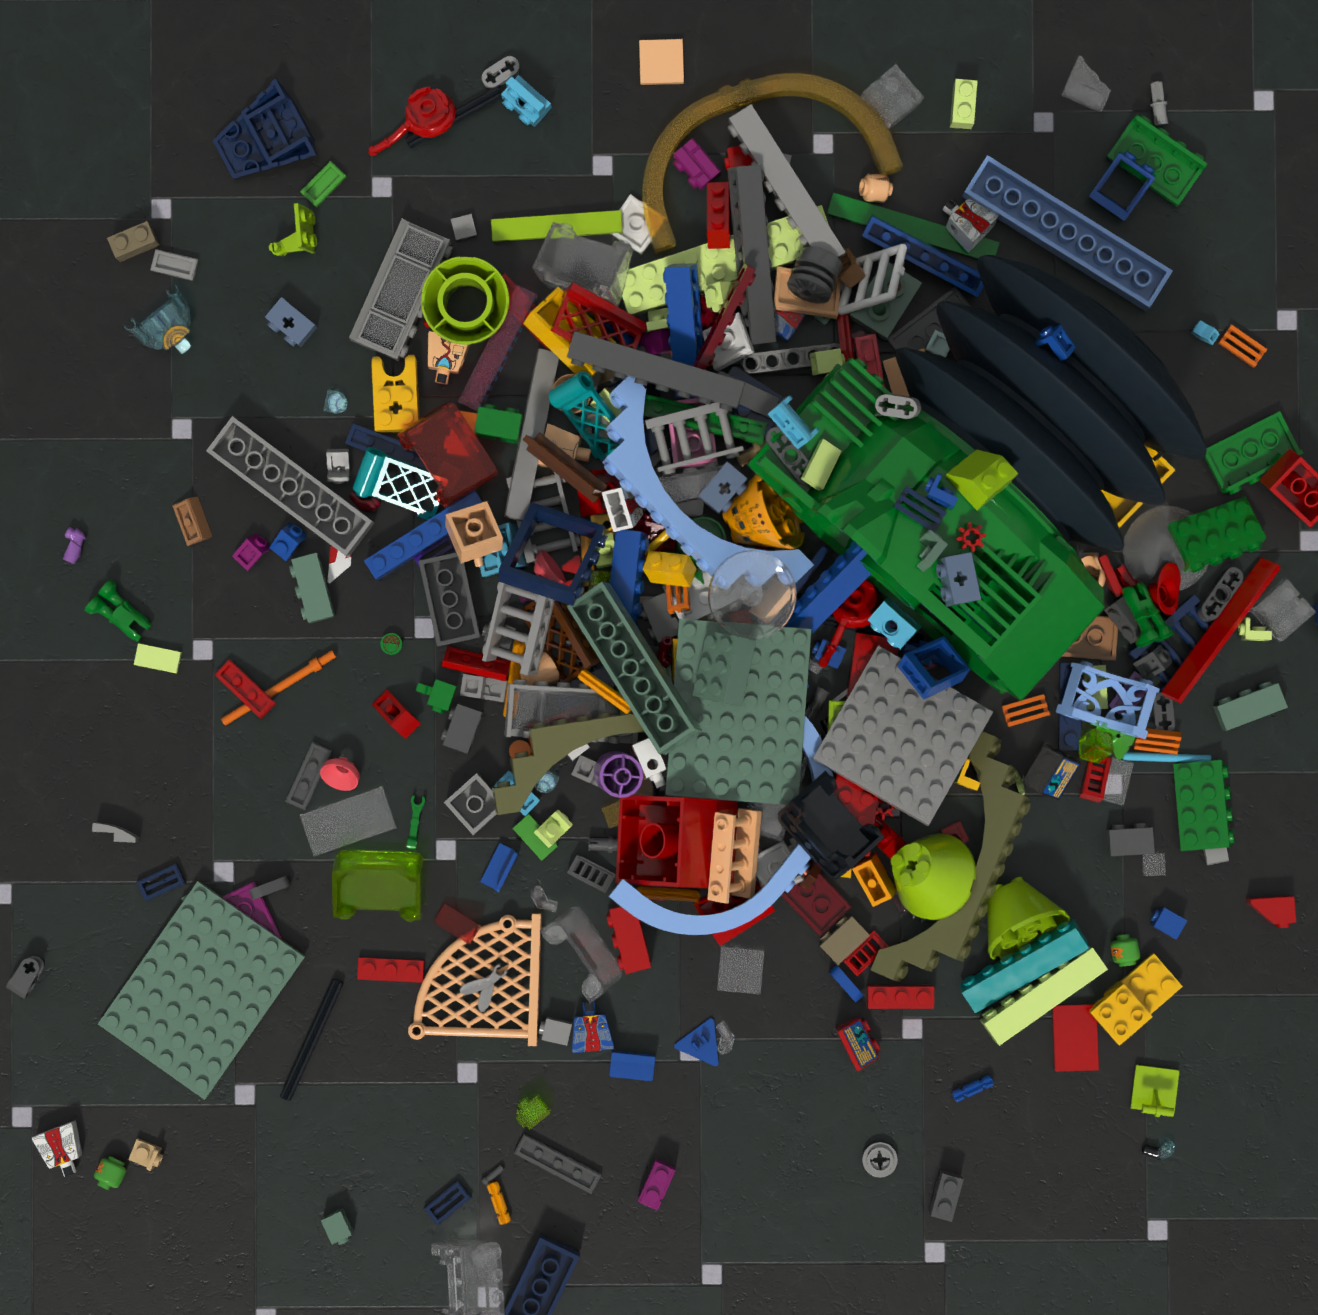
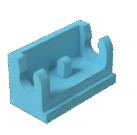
M789 395L774 407L768 415L793 445L799 449L820 430L818 427L812 431L788 404L793 399Z

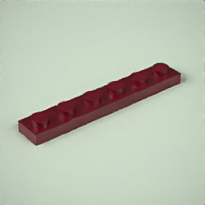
M746 263L743 264L692 365L693 367L705 370L707 365L712 364L716 355L714 351L717 345L720 346L725 339L726 334L724 331L727 325L730 326L736 316L734 312L738 305H742L746 296L744 292L747 286H751L755 280V269Z

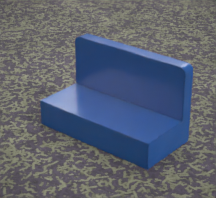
M499 843L480 882L500 892L519 852Z
M612 1050L609 1075L610 1077L652 1081L655 1055Z

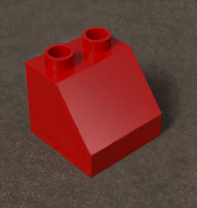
M633 795L620 798L615 883H619L624 879L629 884L709 888L715 812L736 815V818H738V801ZM735 827L734 840H736L737 827ZM733 849L732 862L735 861L736 849ZM731 871L730 884L734 883L735 871Z

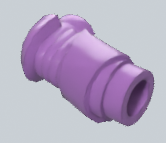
M69 527L65 537L71 541L63 560L75 565L81 556V546L83 539H86L80 529L76 528L75 530Z

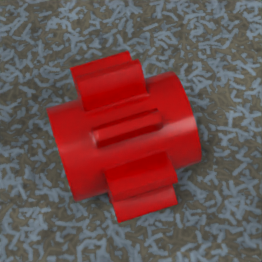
M967 522L966 529L958 527L961 534L955 540H961L963 543L960 549L963 550L969 546L970 551L974 552V546H984L981 543V538L986 537V534L980 533L981 525L972 528L971 522ZM970 532L976 535V539H972V544L969 540H966V536Z
M878 798L876 815L878 813L881 814L882 820L885 819V814L893 817L894 815L891 811L896 808L886 802L889 805V809H885V812H882V808H878V804H881L883 800Z

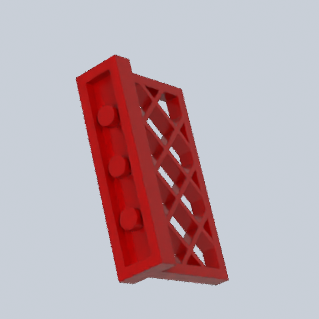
M574 282L564 290L562 303L550 331L571 342L574 331L586 330L587 335L594 337L591 328L598 326L602 337H599V339L610 342L609 338L617 336L620 345L633 349L637 348L641 335L647 328L644 321ZM568 301L575 304L578 312L570 314L567 307ZM585 313L593 314L596 323L589 324ZM580 315L584 326L576 328L572 317ZM567 319L571 330L565 331L559 328L561 320ZM603 324H611L615 333L608 335ZM627 333L634 337L632 344L626 345L622 334Z

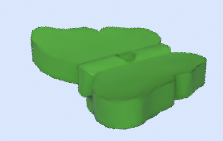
M1096 727V732L1100 736L1109 739V743L1113 744L1116 758L1119 760L1123 759L1136 737L1122 734L1116 730Z

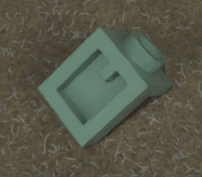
M928 530L919 539L926 548L920 553L919 557L921 560L916 566L923 572L935 562L948 545L938 533L932 530Z

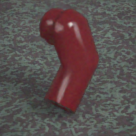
M355 491L349 495V498L361 511L374 512L381 505L377 497H372L370 500L357 496Z
M669 636L663 637L657 655L658 661L664 668H668L672 662V659L667 656L673 643L672 638Z

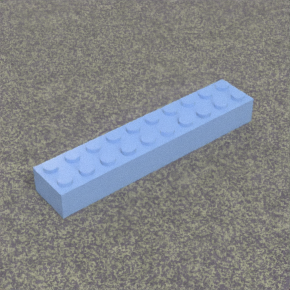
M988 155L962 195L964 199H971L998 215L997 219L1144 311L1151 307L1173 270Z

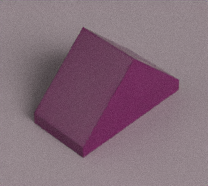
M658 329L641 335L639 340L640 347L644 346L647 353L653 355L671 353L672 351L668 344L670 329Z

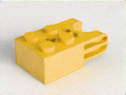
M408 355L405 358L403 372L395 377L385 373L384 363L379 356L373 357L372 383L375 431L377 433L421 431L417 359L415 355ZM396 404L402 407V410H398V414H394V411H391Z

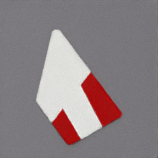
M333 546L330 547L328 583H331L351 566L352 554L348 558Z

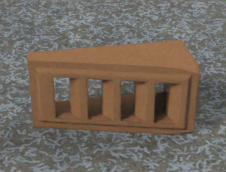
M846 248L845 256L840 258L843 268L839 278L848 288H852L866 275L852 250Z

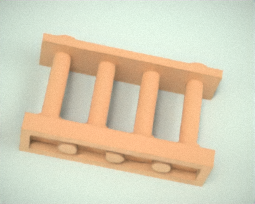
M738 808V818H736V815L715 812L708 900L727 904L729 903V893L749 899L755 895L762 811ZM735 827H737L736 840H734ZM733 849H736L735 861L732 862ZM731 871H735L734 883L730 884Z

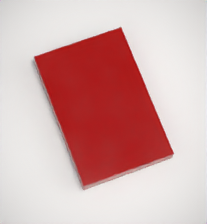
M1094 1004L1057 1005L1052 1008L1055 1072L1099 1070L1097 1020L1089 1012Z

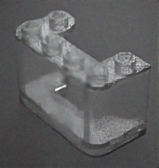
M453 1238L431 1244L432 1255L441 1257L440 1264L447 1265L449 1307L443 1308L442 1313H445V1315H505L502 1251L499 1243L496 1241Z

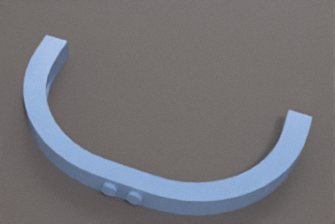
M805 716L802 752L808 763L812 782L825 770L833 777L832 770L813 760L822 743V739L813 724ZM797 843L767 883L754 896L737 907L717 914L686 915L665 909L643 896L624 879L619 882L608 897L638 920L663 931L686 935L714 934L739 927L762 914L784 891L788 893L795 885L794 878L798 874L802 876L808 869L809 865L807 862L811 857Z

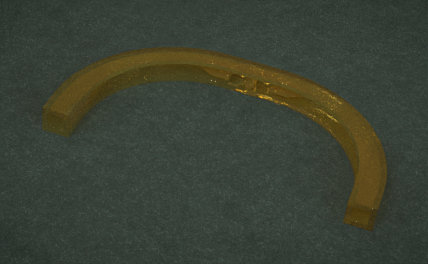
M782 73L754 80L748 78L740 81L739 85L733 87L727 85L719 88L718 92L701 98L680 112L660 134L648 158L642 186V208L646 229L654 253L657 254L676 247V241L664 208V176L669 161L678 145L693 129L703 122L720 114L774 97L797 96L817 100L838 110L857 127L869 146L878 173L886 176L901 171L903 166L888 128L876 111L855 92L832 80L815 75Z

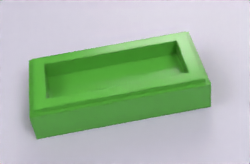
M330 161L300 192L317 208L346 178V175Z
M528 814L512 829L542 861L558 845L554 843L548 848L534 832L540 825Z

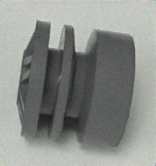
M804 247L798 255L795 268H793L787 282L788 289L805 301L816 304L826 303L831 298L835 288L834 283L837 282L843 268L842 262L837 256L822 248Z

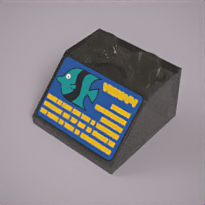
M1043 741L1021 777V781L1026 786L1043 795L1060 800L1081 762Z

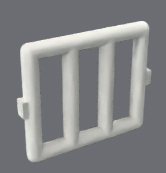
M899 244L857 258L860 265H863L866 276L859 282L854 303L848 304L852 288H848L844 283H841L840 291L842 294L838 314H848L895 299L900 277L904 275L905 271L903 267L907 251L905 244ZM896 255L888 292L881 294L889 258ZM880 260L872 295L870 298L864 299L873 262Z

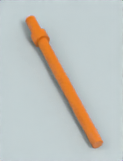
M331 650L319 658L315 657L309 661L308 665L264 692L271 698L313 671L315 673L323 668V665L336 658L334 651ZM243 704L222 717L221 720L226 726L251 709Z

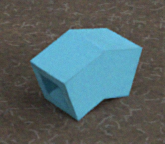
M1201 320L1197 322L1191 332L1192 335L1211 345L1214 344L1220 335L1214 327L1207 325Z

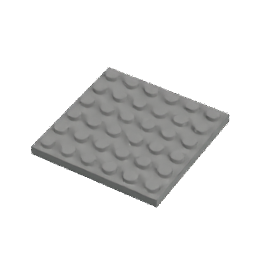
M878 646L814 755L813 760L929 826L993 711L951 687L923 700L897 667L902 659Z

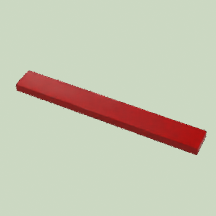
M1260 558L1223 611L1214 620L1162 690V694L1165 697L1180 704L1279 572L1281 569L1279 564Z

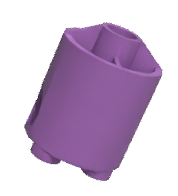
M609 751L600 755L594 767V779L596 784L609 795L624 798L636 793L640 788L643 780V770L639 762L627 753Z

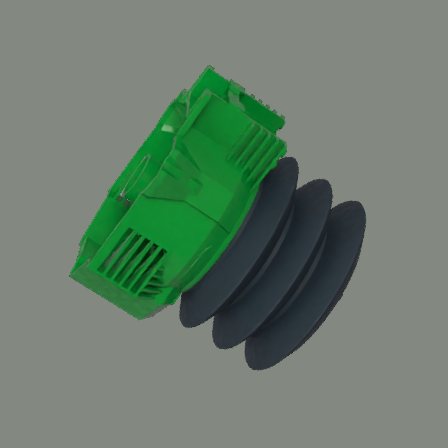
M984 255L978 258L977 269L988 300L996 315L983 309L950 301L939 302L936 308L948 347L958 363L940 355L907 347H901L896 350V360L909 396L916 398L921 404V411L918 416L904 419L884 416L878 413L875 408L877 398L881 395L892 393L883 386L885 382L875 373L872 375L865 370L867 365L859 358L855 360L849 358L842 366L836 364L832 371L824 377V380L815 387V390L806 397L807 399L795 411L811 431L816 427L820 430L810 441L799 448L809 461L821 439H825L842 451L824 489L818 491L809 484L803 485L798 483L767 443L747 463V466L793 507L792 512L838 555H842L853 541L856 542L867 553L860 563L871 574L867 580L887 598L890 597L903 611L921 625V629L933 640L945 636L960 657L967 663L968 667L1000 694L1003 695L1005 692H1009L1019 701H1022L1105 608L1104 589L1086 570L1078 554L1067 543L1069 540L1112 551L1122 550L1124 545L1123 537L1113 510L1101 490L1120 498L1150 505L1163 504L1165 501V491L1152 457L1146 447L1162 453L1197 460L1205 457L1207 446L1191 405L1168 373L1165 364L1123 321L1089 295H1084L1071 285L1041 269L995 255ZM1061 324L1075 345V350L1067 359L1060 361L1048 343L1041 346L1035 344L1040 337L1039 333L1047 326L1051 325L1053 328ZM888 399L883 402L886 411L887 408L895 407V404L888 403ZM910 403L901 405V409H907L908 414L910 411H914V407L910 406ZM773 431L771 433L773 436L770 439L771 442H778L781 446L777 448L779 453L784 447L790 445L788 441L785 444L782 443L780 440L782 434L780 432L776 434ZM788 449L784 454V458L787 462L793 463L797 459V453L793 449ZM975 450L1003 456L1019 473L1006 488L978 511L945 477L949 471ZM802 459L797 465L791 467L794 471L796 468L801 471L800 478L805 471L801 464L805 463ZM939 473L942 477L937 488L941 489V487L950 489L955 493L954 496L958 497V500L952 510L929 500L947 512L934 532L938 533L948 545L935 562L923 572L916 566L921 560L919 557L920 553L926 548L919 539L928 529L893 506L906 486L926 498L928 491L924 489L930 477L935 479ZM907 493L905 497L938 517L939 514ZM902 501L900 504L930 525L934 523V521ZM967 522H971L972 528L981 525L980 533L986 534V537L981 538V543L984 546L976 545L974 546L975 551L972 552L981 600L974 601L975 603L970 602L959 604L958 606H949L957 614L955 615L936 597L938 596L942 600L941 591L935 587L937 585L940 589L942 588L941 578L936 573V565L938 564V559L971 552L969 546L963 550L960 549L963 543L961 540H955L961 534L958 527L966 529ZM970 532L966 536V540H969L972 544V539H976V535ZM954 578V581L959 582V578ZM920 603L924 605L943 624H945L951 630V632L948 633L946 630H944L935 620H933L923 610H921L918 607V605Z

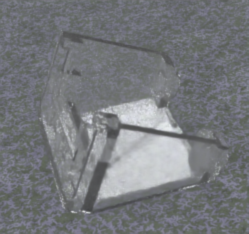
M553 222L532 268L540 281L553 290L559 287L564 291L574 282L618 307L622 299L633 249L631 244L625 240L614 241L611 246L577 236L573 231V227L567 223L558 224Z
M571 907L539 930L550 944H559L567 939L590 972L587 975L588 978L582 984L583 995L589 1003L599 998L621 978L622 970L619 968L617 959L582 909Z

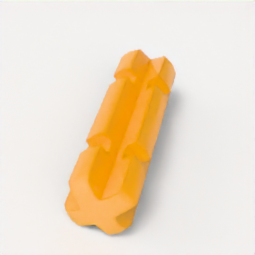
M497 1181L491 1182L487 1185L489 1194L492 1195L490 1198L495 1212L498 1214L499 1224H507L511 1221L509 1212L506 1211L507 1206L503 1194L500 1192L499 1183Z

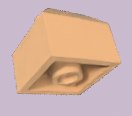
M487 501L446 514L445 527L461 563L474 559L475 566L480 567L484 565L482 556L502 550L503 537Z

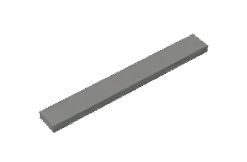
M541 348L537 350L504 513V517L523 521L529 508L539 460L526 450L529 445L523 441V438L526 435L535 438L539 432L544 435L550 406L549 391L553 388L559 358L552 351Z

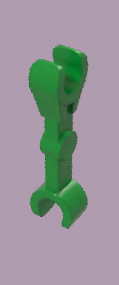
M415 795L411 797L413 814L410 835L407 840L408 849L415 850L417 847L419 818L426 802L424 796H422V803L416 805L414 802Z

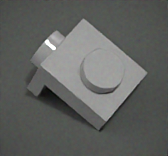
M327 449V481L335 484L349 481V449Z

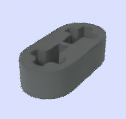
M1162 692L1156 693L1152 707L1154 728L1164 730L1163 726H1159V722L1163 720L1162 714H1165V720L1170 722V725L1166 726V730L1172 731L1175 727L1173 700L1165 697ZM1160 696H1163V699L1168 701V704H1164V712H1162L1161 705H1157V700H1160Z
M284 876L252 888L249 892L252 900L289 887L291 884L288 876Z

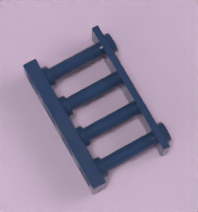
M1195 594L1190 595L1177 607L1175 613L1168 615L1164 619L1165 623L1172 630H1175L1192 650L1198 642L1181 625L1182 621L1180 619L1185 614L1191 615L1205 632L1211 626L1209 622L1199 618L1196 604L1200 600ZM1167 640L1154 641L1155 645H1161L1168 651L1171 659L1180 668L1185 660ZM1153 643L1142 648H1137V645H1135L1126 654L1132 660L1140 659L1150 652L1148 648ZM1165 671L1157 674L1164 683L1159 688L1161 692L1172 678Z

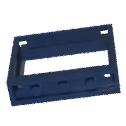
M531 502L499 567V582L574 606L577 597H582L584 582L590 580L592 565H596L599 560L600 548L605 547V542L608 538L605 535V526ZM538 521L592 538L570 586L515 568Z

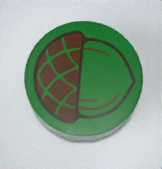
M388 633L381 639L380 646L386 654L395 655L401 651L403 642L397 634Z

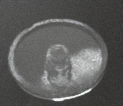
M1176 506L1155 507L1138 516L1128 528L1123 545L1124 561L1134 579L1137 578L1139 582H1143L1147 589L1151 583L1159 578L1162 567L1167 563L1176 564L1180 570L1181 583L1179 591L1195 584L1205 573L1208 565L1196 573H1192V571L1184 572L1183 568L1186 564L1167 528L1169 523L1194 515L1190 511Z
M755 550L736 553L718 566L710 580L708 589L710 611L716 622L731 635L750 640L769 637L778 632L788 622L796 604L795 581L787 566L771 554Z

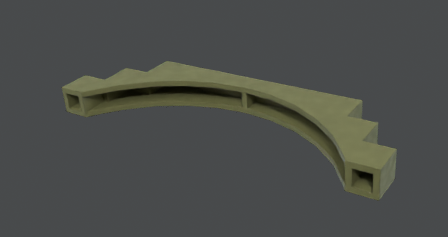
M620 710V715L612 716L611 712L600 713L598 718L590 719L589 715L576 717L577 721L568 722V719L555 720V725L546 726V722L534 723L533 728L528 729L532 755H528V751L515 753V757L510 758L514 784L510 785V781L499 782L497 787L492 788L496 814L520 812L538 781L554 764L573 750L608 736L621 733L645 732L632 710L628 714Z
M982 731L968 755L980 782L985 814L983 844L976 865V880L973 879L970 890L972 893L969 899L957 912L949 917L938 920L928 930L912 939L880 949L871 971L901 982L908 973L907 966L909 963L932 972L939 963L940 953L962 962L969 956L971 951L970 944L979 932L981 918L987 913L988 901L996 891L997 886L995 884L998 877L1004 872L1005 860L1012 853L1014 846L1012 843L1015 836L1021 831L1022 819L1030 810V798L1008 789L1015 780L1016 769L994 760V757L1000 752L1001 739Z

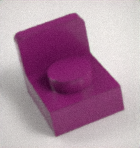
M255 533L242 543L232 557L248 571L263 554L270 550V546L263 537Z

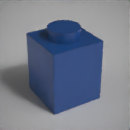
M1160 907L1159 910L1155 909L1150 918L1152 921L1150 925L1176 940L1187 922L1184 918L1164 907Z

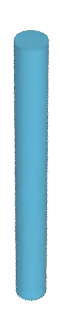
M1127 752L1123 760L1190 763L1211 761V755Z

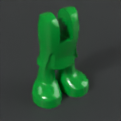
M110 579L104 584L98 594L117 608L113 610L97 595L88 603L84 611L91 615L96 613L103 615L125 635L138 642L142 636L129 625L135 620L140 626L148 630L151 627V623L143 614L134 609L128 600L125 601L118 594L116 583Z
M1143 582L1135 584L1134 588L1127 586L1122 589L1124 600L1141 631V634L1135 640L1137 648L1145 647L1154 641L1160 642L1174 634L1172 628L1165 623L1159 614L1160 611L1154 605L1151 595ZM1149 618L1151 619V622H1152L1154 628L1152 627L1151 623L1149 622V620H1148Z

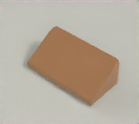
M198 497L187 498L172 505L187 546L212 537Z

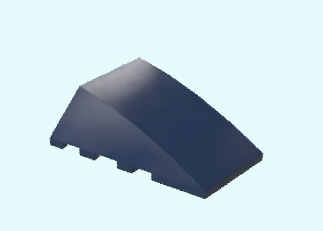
M277 78L270 83L271 85L265 91H262L256 97L257 99L249 107H246L241 112V115L235 121H232L213 140L233 179L317 155L312 134L295 102Z

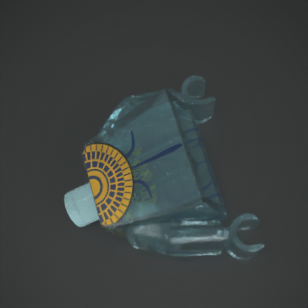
M174 285L177 289L175 294H170L168 289L166 291L170 298L140 323L130 319L134 323V327L130 329L125 325V330L133 333L145 346L157 350L164 348L166 351L175 346L183 354L191 347L184 338L190 332L188 327L191 325L190 308L183 296H181L179 287Z

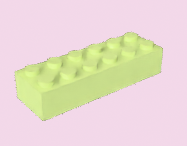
M1089 946V949L1040 976L1031 984L1028 983L1017 989L1019 992L1014 996L1008 995L1000 1001L1001 1005L993 1009L991 1007L984 1011L980 1021L992 1039L1000 1046L1108 969L1095 950Z

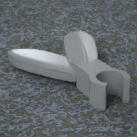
M501 963L495 966L494 971L489 977L468 982L460 989V993L466 995L481 991L478 1001V1008L481 1012L485 1011L491 1002L494 983L504 977L508 971L505 970L503 974L497 972V968L501 966Z

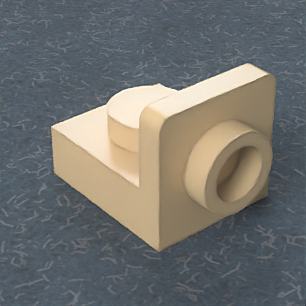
M138 1138L128 1160L145 1166L147 1170L152 1171L154 1167H159L163 1155L160 1152L162 1148Z

